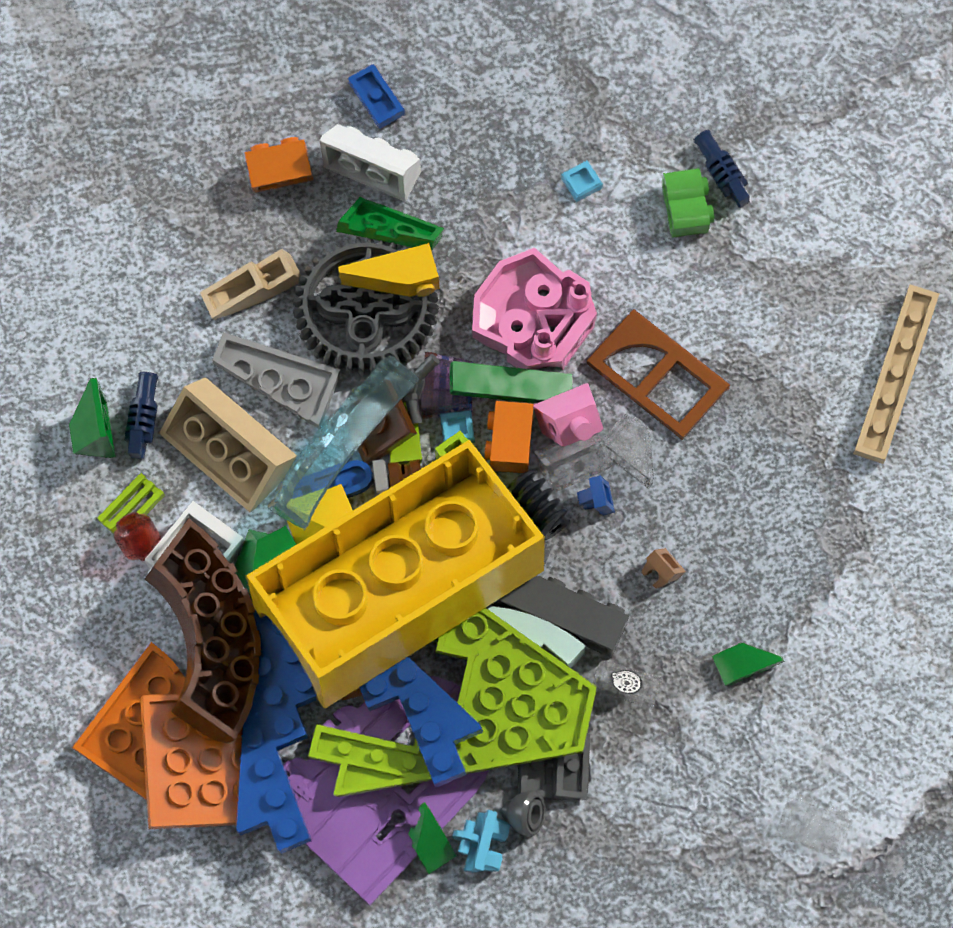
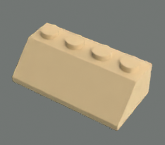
M206 377L183 387L159 432L162 437L249 512H252L285 478L297 457L294 452Z

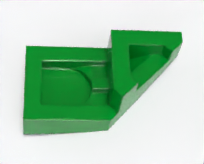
M742 642L712 656L725 686L728 687L755 673L761 674L785 662L781 656Z
M424 802L418 809L421 815L417 825L410 828L408 835L413 841L412 847L427 873L430 874L455 858L456 854L431 810Z

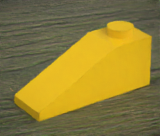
M429 243L338 267L341 285L408 297L414 295L424 297L440 289L439 275Z

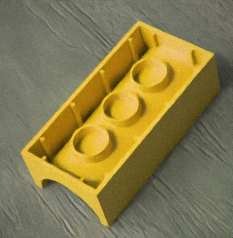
M468 440L246 576L254 609L261 618L267 615L283 634L305 669L316 692L317 699L325 709L543 572L545 537L476 447Z

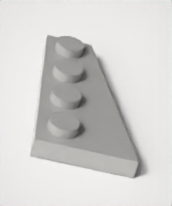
M224 332L212 359L213 364L318 429L322 425L341 375V371L338 368Z

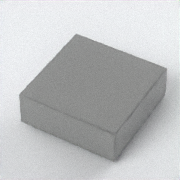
M384 460L372 461L377 496L389 489Z

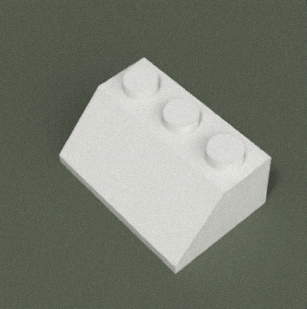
M337 124L323 134L319 140L324 168L406 202L421 173L420 158L413 152L406 149L398 150L391 147L385 140L367 137L360 130L351 126L346 128Z

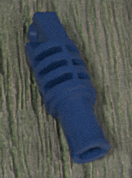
M710 130L702 131L693 140L706 159L705 167L725 197L730 195L739 208L745 206L750 202V196L745 189V186L748 185L747 180L729 152L721 150L711 135Z
M152 372L138 373L136 397L130 401L124 440L129 442L128 454L132 459H144L147 443H152L158 409L157 402L154 401L158 375Z

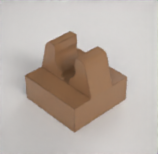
M666 548L654 550L646 558L647 562L641 571L644 576L649 575L653 570L659 573V579L653 584L656 589L678 580L686 572Z

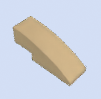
M280 249L257 264L252 261L204 289L200 294L212 319L215 320L252 307L286 291L299 283L301 274L291 254Z

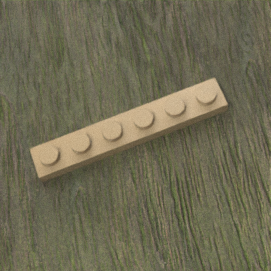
M909 285L853 453L854 455L884 464L939 293Z

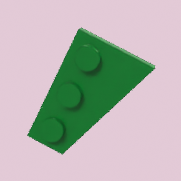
M359 197L338 221L336 232L389 243L393 242L394 244L408 247H417L429 243L432 251L441 240L444 228Z

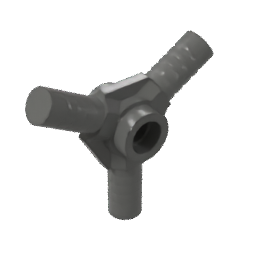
M430 354L417 369L410 368L398 371L395 374L377 367L373 372V379L380 382L385 378L392 379L402 402H406L407 413L413 425L422 423L418 400L422 396L426 382L425 377L440 361L435 355Z

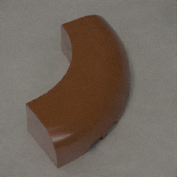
M188 518L144 580L152 585L171 606L185 638L187 650L186 678L179 699L171 712L207 737L219 742L230 743L236 739L253 705L252 701L260 675L258 674L259 657L261 656L260 633L256 627L253 614L255 610L247 588L244 589L236 574L237 569L234 564L228 562L218 549L219 545L207 532Z

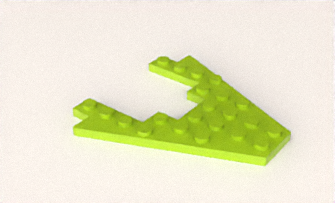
M487 608L479 611L439 637L436 653L467 660L458 704L481 725L483 733L455 744L467 774L583 752L597 689L595 685ZM316 724L308 757L309 759L340 765L334 790V796L336 797L432 780L416 738L414 746Z

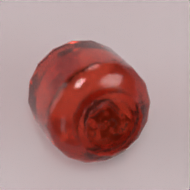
M137 512L123 516L117 522V528L114 531L116 543L124 556L129 560L140 559L145 561V558L161 540V535L152 519L145 514Z

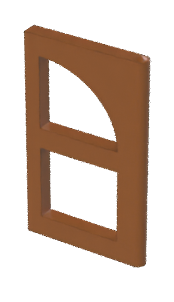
M635 309L630 311L629 315L587 359L586 363L681 440L689 434L730 388L728 382ZM647 347L664 353L663 359L636 388L604 363L611 356L629 348ZM676 364L709 389L680 423L647 397Z

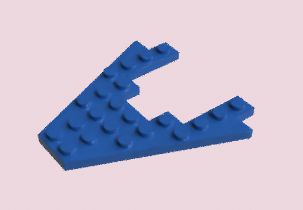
M255 610L253 614L261 640V656L259 657L258 671L260 675L252 701L253 705L242 729L236 829L242 836L269 824L277 849L282 854L312 841L279 750L309 738L298 708L318 699L305 669L283 634L267 615L261 618ZM406 657L359 687L369 711L400 699L436 788L467 775L455 744L483 733L482 727L409 657Z

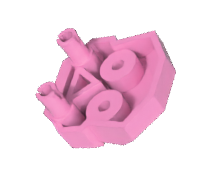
M535 247L499 261L474 294L472 337L485 346L506 354L507 362L516 368L536 370L544 367H560L563 370L595 326L597 312L591 297L590 282L571 270L562 272ZM540 290H547L549 294L541 296L538 292ZM514 325H520L523 329L515 332L511 328ZM549 326H557L553 332L550 331Z

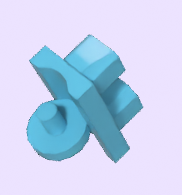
M486 810V813L479 812L476 822L466 820L464 830L453 831L452 838L461 841L458 853L467 855L464 871L476 873L500 870L503 859L502 854L489 850L491 839L500 842L506 841L510 824L497 818L498 812Z

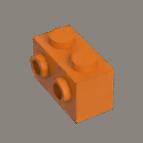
M289 137L282 139L280 145L269 147L268 143L257 144L251 147V151L244 152L251 186L255 193L314 180L309 153L304 139L299 140L298 137Z
M496 401L495 411L488 412L487 430H493L492 441H486L484 459L490 460V467L493 471L525 473L529 470L534 404Z

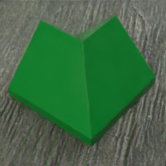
M97 377L90 378L69 423L73 454L114 458L116 454L107 400Z
M286 525L270 534L252 529L248 530L235 568L237 569L236 574L244 588H247L250 597L251 593L246 575L296 545Z

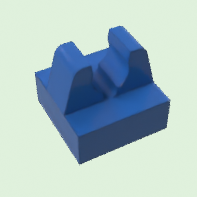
M601 475L588 478L590 488L577 492L579 505H583L585 510L595 508L603 516L615 513L609 482Z

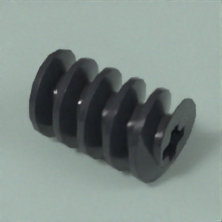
M534 468L515 478L508 485L507 489L543 534L545 540H548L562 531L570 523V520L564 521L562 519L568 512L566 508L558 511L555 509L560 503L559 498L551 501L548 500V497L553 492L552 488L543 491L540 489L546 480L544 478L536 481L533 480L538 473L537 468Z

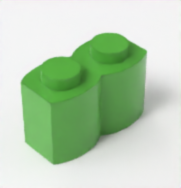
M699 168L663 173L661 184L671 237L708 233L710 223H714V211L712 205H707L705 195L709 194L707 177L701 176Z

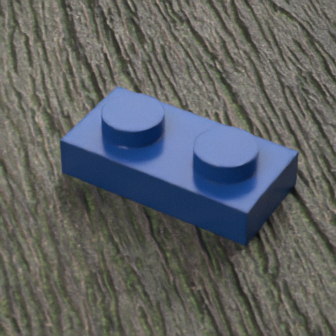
M374 64L348 77V84L379 129L405 115V109Z

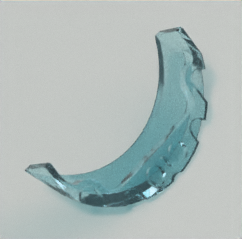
M391 355L381 360L371 374L354 387L341 406L332 412L289 468L290 472L276 488L275 492L277 495L268 504V509L305 530L322 497L351 456L380 421L420 379Z

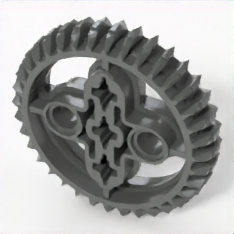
M358 236L355 239V244H350L345 238L343 241L344 247L341 248L333 243V252L330 253L323 249L321 252L323 259L314 256L312 259L314 267L306 265L305 274L307 276L300 275L299 284L301 286H296L295 294L298 297L293 299V305L296 307L293 310L294 318L298 319L295 325L296 329L301 330L299 333L301 340H307L305 344L308 350L315 349L314 356L317 359L324 356L323 362L325 365H330L333 361L335 368L341 369L344 365L346 366V373L349 375L353 372L354 368L358 369L361 377L364 375L365 369H370L371 375H373L377 367H382V369L389 371L388 365L390 364L399 369V360L403 359L409 363L411 361L409 352L418 355L420 353L418 345L426 346L428 343L426 336L433 335L431 325L437 324V317L434 314L439 312V306L435 304L438 301V294L433 292L428 296L419 297L420 301H416L412 296L408 297L347 285H329L321 293L314 296L319 283L335 268L351 261H362L407 249L403 246L397 250V244L393 242L386 246L384 241L380 240L377 244L373 242V239L369 238L367 243H362L361 238ZM334 302H337L336 307H332ZM364 303H369L368 308H363ZM395 305H400L398 310H394ZM312 311H318L320 316L329 323L346 324V342L350 348L358 353L339 349L329 343L317 329ZM415 315H418L413 330L401 342L386 350L371 353L381 343L383 326H403ZM361 331L372 333L364 339L356 336Z

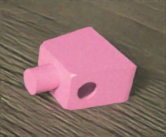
M588 383L534 404L533 409L542 434L561 446H567L579 440H588L594 434L603 430V425Z

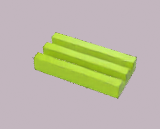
M140 473L97 519L114 534L116 527L137 507L150 491L153 495L127 522L132 521L134 518H138L135 520H142L164 498L165 494L153 482L149 481L146 476ZM144 485L135 497L109 522L111 517ZM140 521L125 523L126 527H122L120 532L123 530L122 536L124 537L122 538H125L127 533L129 534V529H134Z

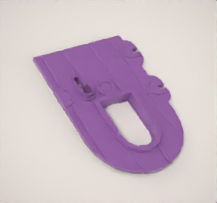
M429 676L458 703L461 690L459 685L438 676ZM399 699L373 711L368 710L365 701L358 709L353 706H344L341 709H337L333 714L340 722L337 727L329 719L322 726L394 742L409 727L410 723ZM294 758L284 764L286 772L290 775L288 778L312 839L306 845L369 906L417 857L412 847L413 841L408 833L411 827L417 825L421 815L418 811L420 805L424 802L427 804L441 829H443L475 795L485 781L489 771L470 773L437 788L433 780L420 782L409 794L398 786L336 797L334 796V790L340 765L314 759L306 761L303 758ZM395 813L401 814L404 817V822L397 824L382 841H379L376 836L390 823L391 816Z

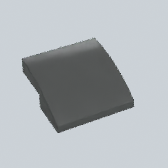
M590 734L586 735L584 749L580 754L519 764L517 795L525 791H538L543 799L587 800Z

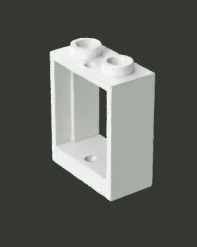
M192 501L145 558V562L151 570L188 518L228 548L223 555L229 563H233L238 558L244 538L196 502Z

